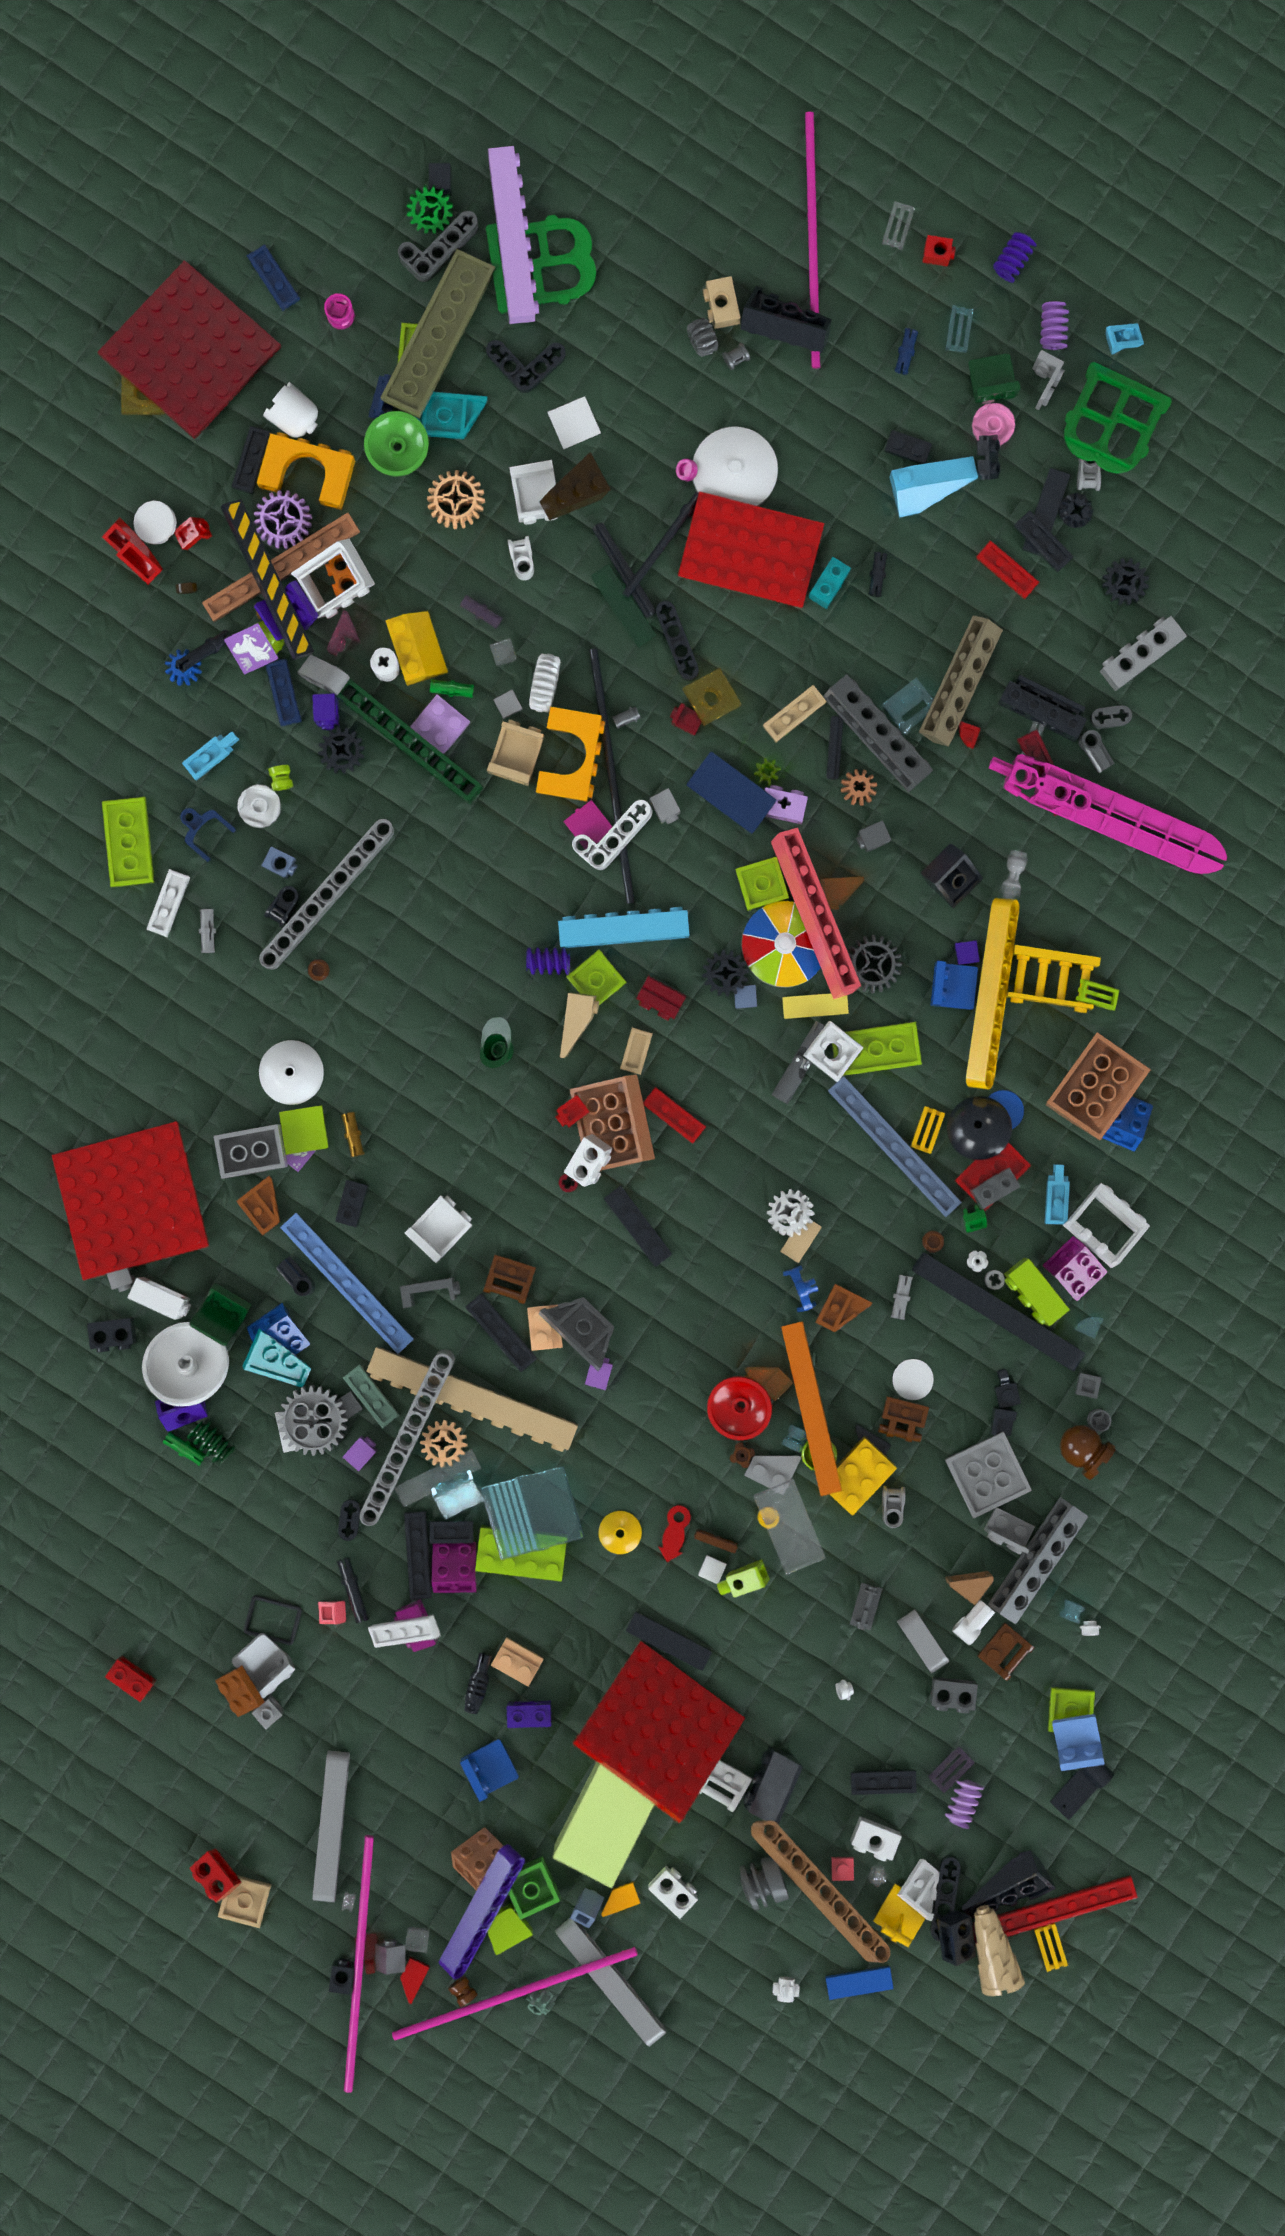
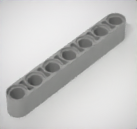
M329 1750L327 1752L313 1888V1900L335 1902L350 1752Z
M569 1918L555 1929L558 1937L581 1965L607 1957L580 1923ZM613 1964L588 1973L649 2047L667 2033L661 2022Z

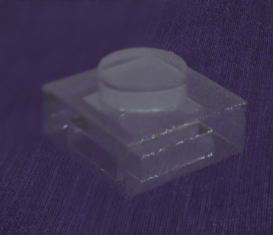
M510 638L490 645L496 666L517 660Z

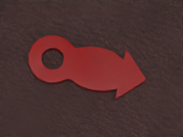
M682 1505L673 1506L667 1514L669 1525L663 1534V1547L658 1546L667 1562L682 1554V1552H679V1549L684 1542V1528L691 1520L689 1510ZM675 1513H683L684 1520L676 1522L674 1520Z

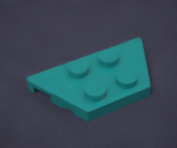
M433 392L420 419H417L424 426L428 436L465 439L485 407L488 398L487 396Z

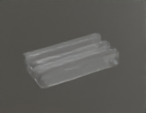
M894 201L883 238V245L888 244L890 247L894 248L895 246L900 250L903 249L915 207ZM901 208L892 240L888 239L896 210ZM905 210H907L909 214L901 241L898 242L896 241Z

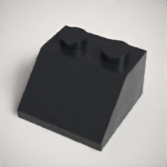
M951 843L920 873L929 886L953 909L984 879L967 855Z

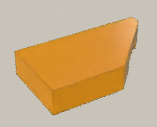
M630 1882L612 1889L607 1903L602 1910V1917L640 1904L634 1883Z

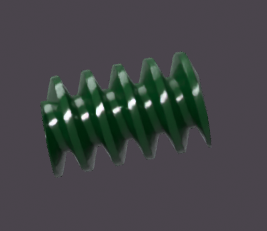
M202 1420L189 1433L187 1438L196 1437L193 1444L202 1443L199 1450L208 1449L205 1456L214 1455L212 1463L220 1461L219 1465H221L235 1450L236 1446L233 1445L228 1448L227 1445L230 1440L227 1439L222 1442L223 1433L215 1435L217 1428L209 1429L211 1422L208 1421L203 1424Z

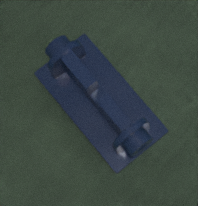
M379 375L368 417L376 419L384 413L392 412L394 406L381 400V395L391 375Z

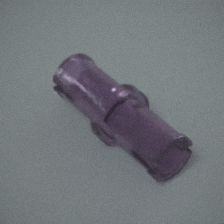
M466 595L460 604V607L474 614L476 619H482L495 629L498 628L503 619L502 616L488 609L486 604H480L469 597V595Z

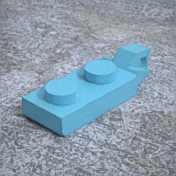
M233 731L225 737L222 735L215 736L183 761L182 764L197 781L233 751L231 746L239 738Z
M1054 1164L1053 1175H1048L1045 1224L1063 1225L1068 1220L1070 1182H1068V1176H1064V1165Z

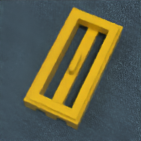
M924 1106L910 1147L931 1154L945 1113ZM927 1112H929L931 1115L921 1144L917 1145ZM935 1115H937L939 1118L928 1148H925Z
M1055 1923L1035 1928V1935L1046 1971L1049 1972L1052 1969H1059L1061 1966H1068ZM1051 1928L1061 1958L1059 1962L1057 1961L1048 1931ZM1042 1931H1044L1053 1960L1052 1964H1049L1040 1935Z

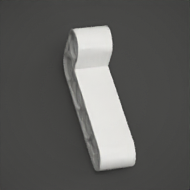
M644 800L634 802L598 844L586 835H578L572 842L573 849L593 868L597 870L607 868L651 818L653 812L651 806ZM645 807L646 814H639L637 809ZM632 814L634 817L638 815V824L630 817ZM625 822L633 823V829L630 832H623L622 826ZM611 838H617L619 841L618 846L614 849L608 847V842ZM581 840L588 841V847L584 851L578 849V843ZM597 854L604 855V862L601 865L594 864V857Z

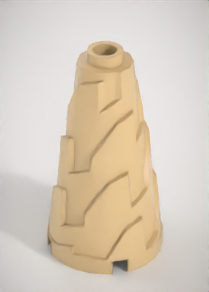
M988 1905L980 1906L974 1915L981 1990L987 1996L1002 1995L1001 1991L1006 1989L1009 1994L1023 1987L1025 1984L1024 1977L994 1909Z

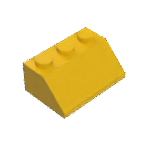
M428 611L403 614L385 620L407 686L448 673Z

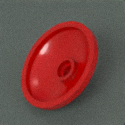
M734 1376L724 1379L714 1387L708 1398L707 1412L711 1424L720 1434L733 1440H748L762 1433L767 1427L772 1415V1403L768 1392L760 1383L748 1377ZM738 1402H744L745 1407H739Z

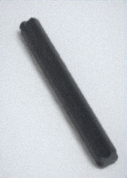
M598 523L592 530L627 586L634 577V574L605 525ZM638 584L631 595L644 617H651L656 613V610L641 585Z

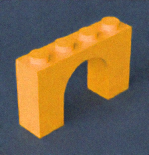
M277 432L276 435L270 433L257 484L259 488L277 493L278 490H281L286 470L293 461L303 457L313 458L325 467V480L319 498L321 505L342 510L355 459L351 452L339 449L337 452L330 450L331 447L325 444L315 446L306 439L298 438L293 440L289 439V436L284 433Z
M550 707L547 729L571 733L579 737L585 745L586 758L581 768L572 774L560 775L539 771L536 793L588 802V797H593L594 785H591L592 776L596 777L598 764L594 763L595 756L600 755L602 743L598 742L599 733L603 734L605 728V721H602L601 715Z

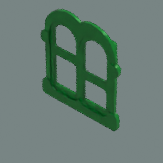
M555 215L546 217L545 221L528 223V230H525V234L535 233L538 235L541 253L538 259H532L533 278L536 283V293L533 294L534 301H538V304L558 301L559 304L565 305L570 302V299H576L585 295L592 288L596 278V266L590 256L592 240L586 227L574 219H558ZM497 223L489 224L486 227L491 265L495 267L493 278L498 311L501 314H506L508 309ZM558 229L570 231L575 238L573 250L564 255L551 256L548 249L547 232ZM560 264H572L577 267L580 272V281L574 288L555 292L544 291L541 274L543 267Z
M1092 362L1086 371L1087 381L1073 411H1069L1065 416V422L1067 423L1064 430L1065 443L1075 456L1086 461H1095L1099 467L1108 472H1128L1139 463L1141 458L1147 456L1149 452L1147 444L1161 414L1167 412L1172 400L1166 395L1096 362ZM1099 380L1121 390V395L1110 417H1106L1087 407V402ZM1131 395L1153 405L1148 421L1144 424L1123 414V409ZM1083 416L1102 424L1105 428L1101 438L1095 443H1085L1076 435V426L1079 419ZM1117 423L1133 428L1141 434L1133 453L1128 458H1117L1108 449L1109 439Z

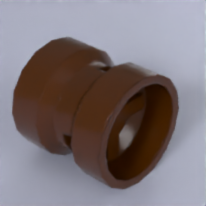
M466 1976L457 1979L448 1987L449 1992L456 1996V2002L460 2007L465 2006L478 1995L476 1990L470 1987Z

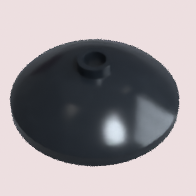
M976 1096L962 1101L953 1109L947 1123V1134L953 1148L962 1156L972 1160H987L1000 1154L1008 1145L1012 1135V1122L1009 1113L998 1101L989 1097ZM977 1122L983 1124L979 1129L974 1127Z

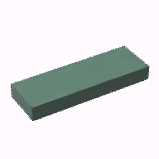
M361 1364L343 1377L382 1429L400 1415Z

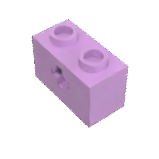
M770 785V788H765L768 794L777 799L765 817L802 824L808 796H803L804 792L791 790V793L784 792L782 787ZM783 799H786L787 804H790L785 809H782L781 804L778 803L782 802Z

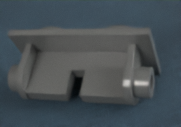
M861 1583L850 1625L857 1626L858 1629L871 1630L882 1588Z

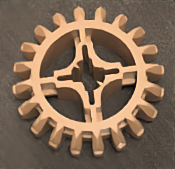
M455 470V476H451L450 471H447V478L444 479L442 475H439L441 482L439 483L435 480L432 482L436 489H428L432 495L427 496V501L433 502L428 505V509L434 510L431 513L433 518L439 516L437 519L439 524L445 520L446 528L450 526V523H453V529H457V523H461V527L466 528L465 521L472 525L473 520L471 517L479 519L480 516L476 511L483 512L484 510L479 505L485 503V498L480 497L484 495V490L479 489L481 486L480 482L474 483V476L469 477L467 480V472H463L460 477L458 470ZM453 485L451 492L440 496L446 487ZM460 485L469 488L474 497H468L467 494L461 493ZM457 491V494L459 496V503L456 504L455 509V505L453 503V500L451 499H454V496H456ZM439 503L450 506L452 508V515L445 513L440 508ZM469 504H472L471 508L467 512L459 515L460 509L463 506H469Z

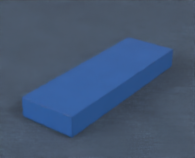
M890 1966L826 1976L829 2000L894 1989Z

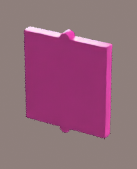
M592 800L580 809L577 808L574 814L563 821L575 837L586 835L596 844L612 828L611 824ZM581 840L580 844L586 850L588 847V841Z

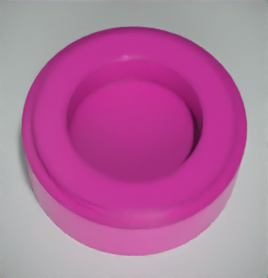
M682 459L676 467L677 477L684 481H692L698 472L696 462L690 459Z

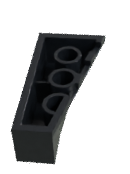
M755 286L744 306L741 330L751 334L766 336L772 340L787 342L793 346L808 348L814 352H823L828 342L832 319L810 309L803 311L799 309L798 304L792 301L785 303L779 300L778 295L774 293L767 295L762 292L763 288Z

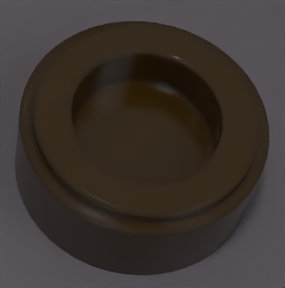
M197 583L175 585L177 594H191L198 591Z

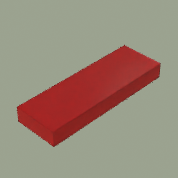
M991 540L976 557L1023 599L1039 583L1037 579Z
M656 1087L643 1102L646 1108L692 1144L706 1128V1126Z

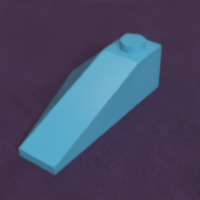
M973 456L892 470L890 481L899 518L919 514L949 494L977 479L978 475Z

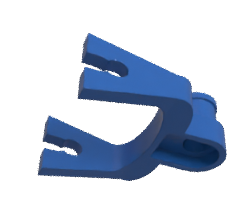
M801 1265L783 1272L784 1276L790 1275L802 1303V1306L797 1308L798 1312L814 1308L816 1302L810 1301L809 1294L819 1291L816 1285L810 1287L816 1284L814 1278L805 1282L802 1280L799 1272L803 1269Z

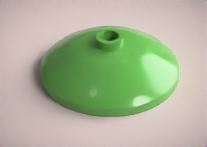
M392 411L380 415L370 424L365 434L364 449L369 462L379 472L389 476H404L414 472L422 465L428 453L429 439L424 426L416 417L406 412ZM401 444L402 448L400 450L394 449L395 445Z

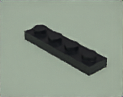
M621 1186L603 1198L655 1267L672 1255L671 1251Z

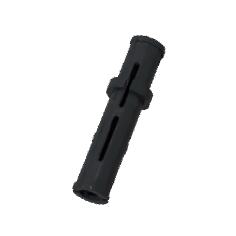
M224 629L215 637L207 638L204 644L176 661L177 668L183 666L179 670L184 673L209 655L218 653L220 648L226 645L224 639L232 635L226 636L229 631Z
M350 1557L343 1558L346 1567H344L343 1560L336 1561L342 1576L341 1583L345 1585L356 1624L362 1623L360 1613L364 1622L369 1620L357 1584L358 1577L354 1575Z

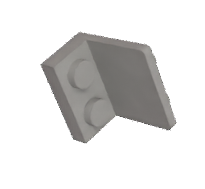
M1043 350L1040 351L1032 369L1040 377H1049L1050 381L1035 407L1037 410L1040 409L1041 405H1047L1055 390L1051 386L1056 388L1065 371L1061 369L1064 361Z
M995 1508L984 1530L988 1533L987 1537L1000 1545L1002 1542H1005L1010 1550L1021 1555L1022 1551L1027 1554L1029 1552L1026 1544L1035 1526L999 1508Z

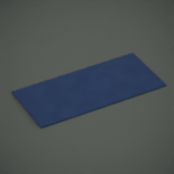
M713 752L708 754L686 784L751 834L754 833L777 801V799Z

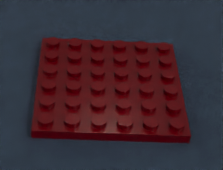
M184 260L98 351V355L193 439H196L281 348V344Z

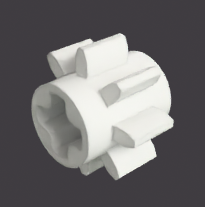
M779 1977L778 1983L773 1982V1993L777 1995L778 2001L793 2002L794 1996L799 1997L800 1986L795 1984L794 1978Z

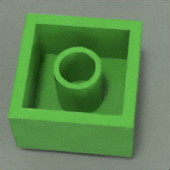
M543 1856L523 1865L508 1893L520 1920L560 1902L561 1898Z

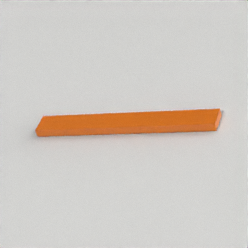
M803 1322L782 1326V1333L820 1496L841 1492L843 1490Z

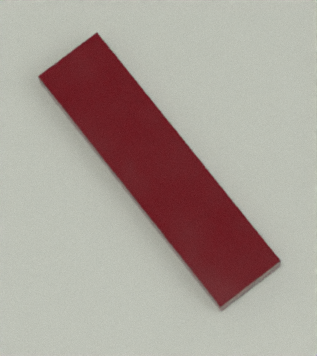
M1037 729L1017 739L1024 755L1034 757V760L1054 765ZM1029 765L1037 770L1039 777L1044 773L1043 766ZM1058 786L1055 789L1057 798L1064 795V788L1062 786Z

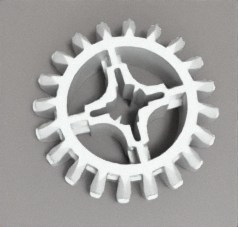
M541 654L537 660L529 706L538 712H549L553 704L560 669V658L553 654Z

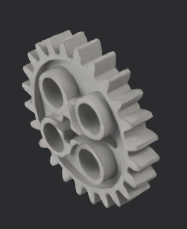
M313 1385L310 1386L309 1391L303 1386L301 1387V1394L297 1390L293 1391L295 1398L289 1395L286 1397L289 1404L284 1402L281 1404L285 1411L278 1412L280 1416H283V1419L277 1421V1423L283 1424L279 1432L286 1433L282 1438L283 1440H291L288 1447L293 1444L296 1445L295 1452L303 1448V1455H306L308 1450H311L312 1456L316 1455L317 1450L323 1455L325 1447L331 1451L333 1449L331 1443L338 1445L337 1437L343 1438L345 1436L341 1430H346L348 1427L342 1424V1422L348 1421V1418L342 1417V1414L347 1409H340L343 1401H335L338 1396L337 1394L332 1397L329 1396L331 1389L324 1393L322 1392V1386L317 1391H315ZM325 1404L329 1410L328 1414H321L318 1411V1405ZM297 1405H304L307 1409V1414H298L296 1410ZM313 1416L316 1420L331 1418L332 1421H317L312 1425L311 1421L295 1423L294 1419L308 1420ZM300 1426L305 1427L308 1435L305 1437L300 1436L297 1428ZM320 1426L328 1427V1436H323L319 1433Z

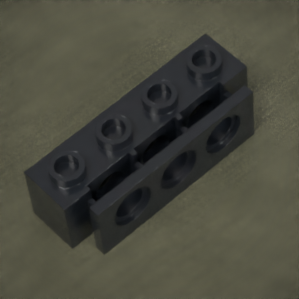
M1019 675L1015 683L1012 681L1008 682L997 703L1072 742L1077 740L1087 721L1086 718L1080 716L1086 707Z

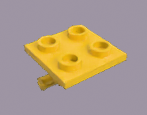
M894 1884L873 1922L882 1927L881 1932L891 1937L892 1941H898L908 1948L925 1918L897 1895L902 1887Z

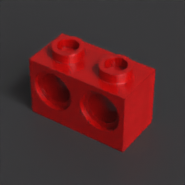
M123 1656L116 1660L105 1678L139 1702L145 1698L157 1681Z
M216 1848L206 1852L189 1868L192 1871L193 1878L202 1884L206 1895L211 1900H214L215 1903L223 1900L242 1883ZM205 1863L210 1866V1873L206 1872ZM219 1880H220V1881L223 1883V1885H224V1889H223V1890H221V1889L218 1887V1881H219Z

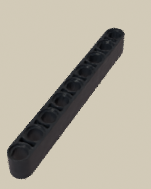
M924 1252L921 1253L911 1269L919 1276L1075 1372L1086 1354Z

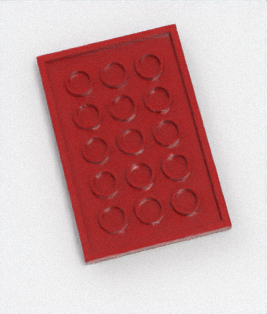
M699 491L678 577L803 608L824 523Z

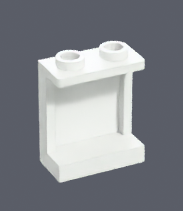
M552 460L509 467L519 523L533 524L537 522V519L543 518L549 521L540 504V500L556 485Z
M440 1195L434 1204L405 1232L435 1263L472 1226L470 1223L472 1218L463 1210L461 1212L454 1208L456 1203L449 1196L444 1198Z

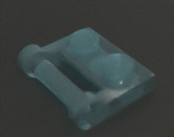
M915 678L885 701L882 706L898 725L901 732L907 735L913 726L926 717L933 698L919 680ZM923 700L927 703V706L906 722L901 718Z

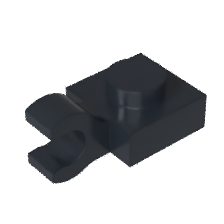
M1006 1369L998 1370L1000 1386H996L994 1389L999 1408L1002 1409L1021 1404L1016 1382L1009 1383Z

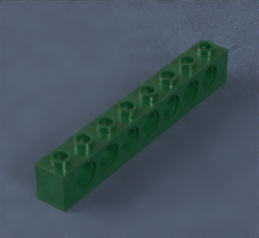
M351 679L347 681L336 696L337 699L469 805L482 791L483 787L479 782Z

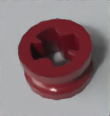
M563 1174L559 1179L560 1188L565 1192L574 1191L578 1186V1182L575 1181L574 1186H570L569 1189L564 1188L565 1185H562V1181L567 1180L568 1175Z

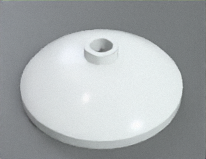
M288 1040L275 1044L264 1054L259 1066V1079L264 1091L273 1100L282 1104L296 1105L308 1101L318 1092L323 1082L324 1068L320 1056L312 1047L300 1041ZM292 1068L294 1071L293 1075L287 1076L286 1070Z

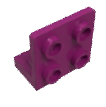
M1074 1236L1042 1265L1076 1301L1084 1296L1107 1273V1270L1090 1250Z
M476 1542L433 1544V1593L477 1592L475 1571Z

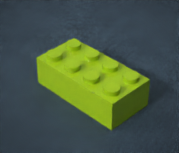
M487 1525L481 1526L475 1571L562 1582L567 1535L532 1531L538 1550L534 1551L528 1530H525L531 1550L530 1553H527L522 1532L518 1529L525 1553L521 1555L514 1529L511 1528L518 1556L514 1557L507 1528H504L512 1556L508 1558L500 1528Z

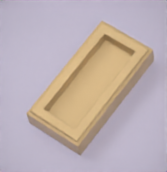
M636 1028L631 1029L620 1069L641 1075L653 1033Z
M815 1222L807 1223L808 1230L806 1231L802 1228L800 1230L801 1235L794 1232L793 1237L788 1238L780 1252L799 1263L822 1228Z

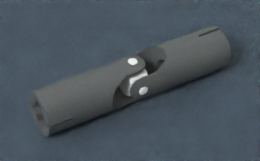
M815 1021L795 1054L792 1063L788 1066L771 1094L772 1096L788 1105L807 1070L812 1065L811 1061L805 1060L802 1056L825 1025Z

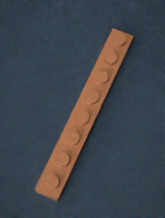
M346 513L271 560L280 581L292 575L293 571L337 541L350 539L360 533L349 513ZM251 572L208 598L202 604L212 620L216 622L261 594V591Z

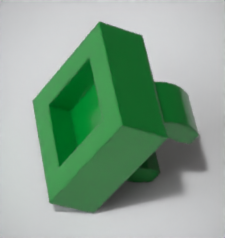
M977 1205L974 1206V1213L969 1214L966 1208L963 1210L966 1233L987 1227L985 1212L980 1210Z

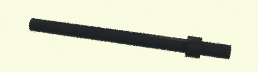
M695 492L690 501L682 506L679 516L623 590V596L626 598L630 597L686 519H690L693 515L698 492Z

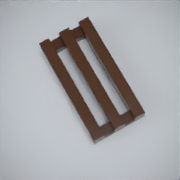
M696 1529L694 1539L736 1553L738 1547L736 1542Z

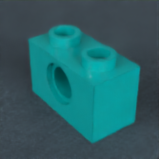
M832 557L810 592L809 599L827 609L849 575L851 568Z

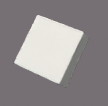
M706 1555L698 1576L717 1584L727 1564Z

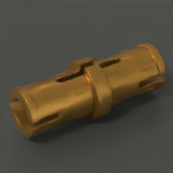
M355 1112L341 1115L346 1131L344 1137L348 1140L350 1156L364 1155L360 1139L362 1134L358 1130Z

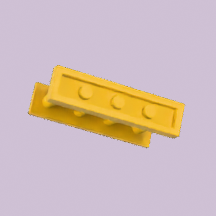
M1014 945L1013 955L1017 956L1018 966L1014 993L1007 992L1006 998H1011L1010 1002L1023 1004V1000L1066 1006L1074 1008V1012L1087 1013V1010L1094 1008L1093 1004H1086L1080 1001H1066L1065 996L1069 969L1072 968V964L1081 965V979L1090 981L1091 971H1093V968L1100 966V957ZM1030 958L1038 959V963H1040L1035 996L1022 994L1026 965ZM1051 961L1059 962V966H1061L1056 999L1044 997L1048 964H1051Z

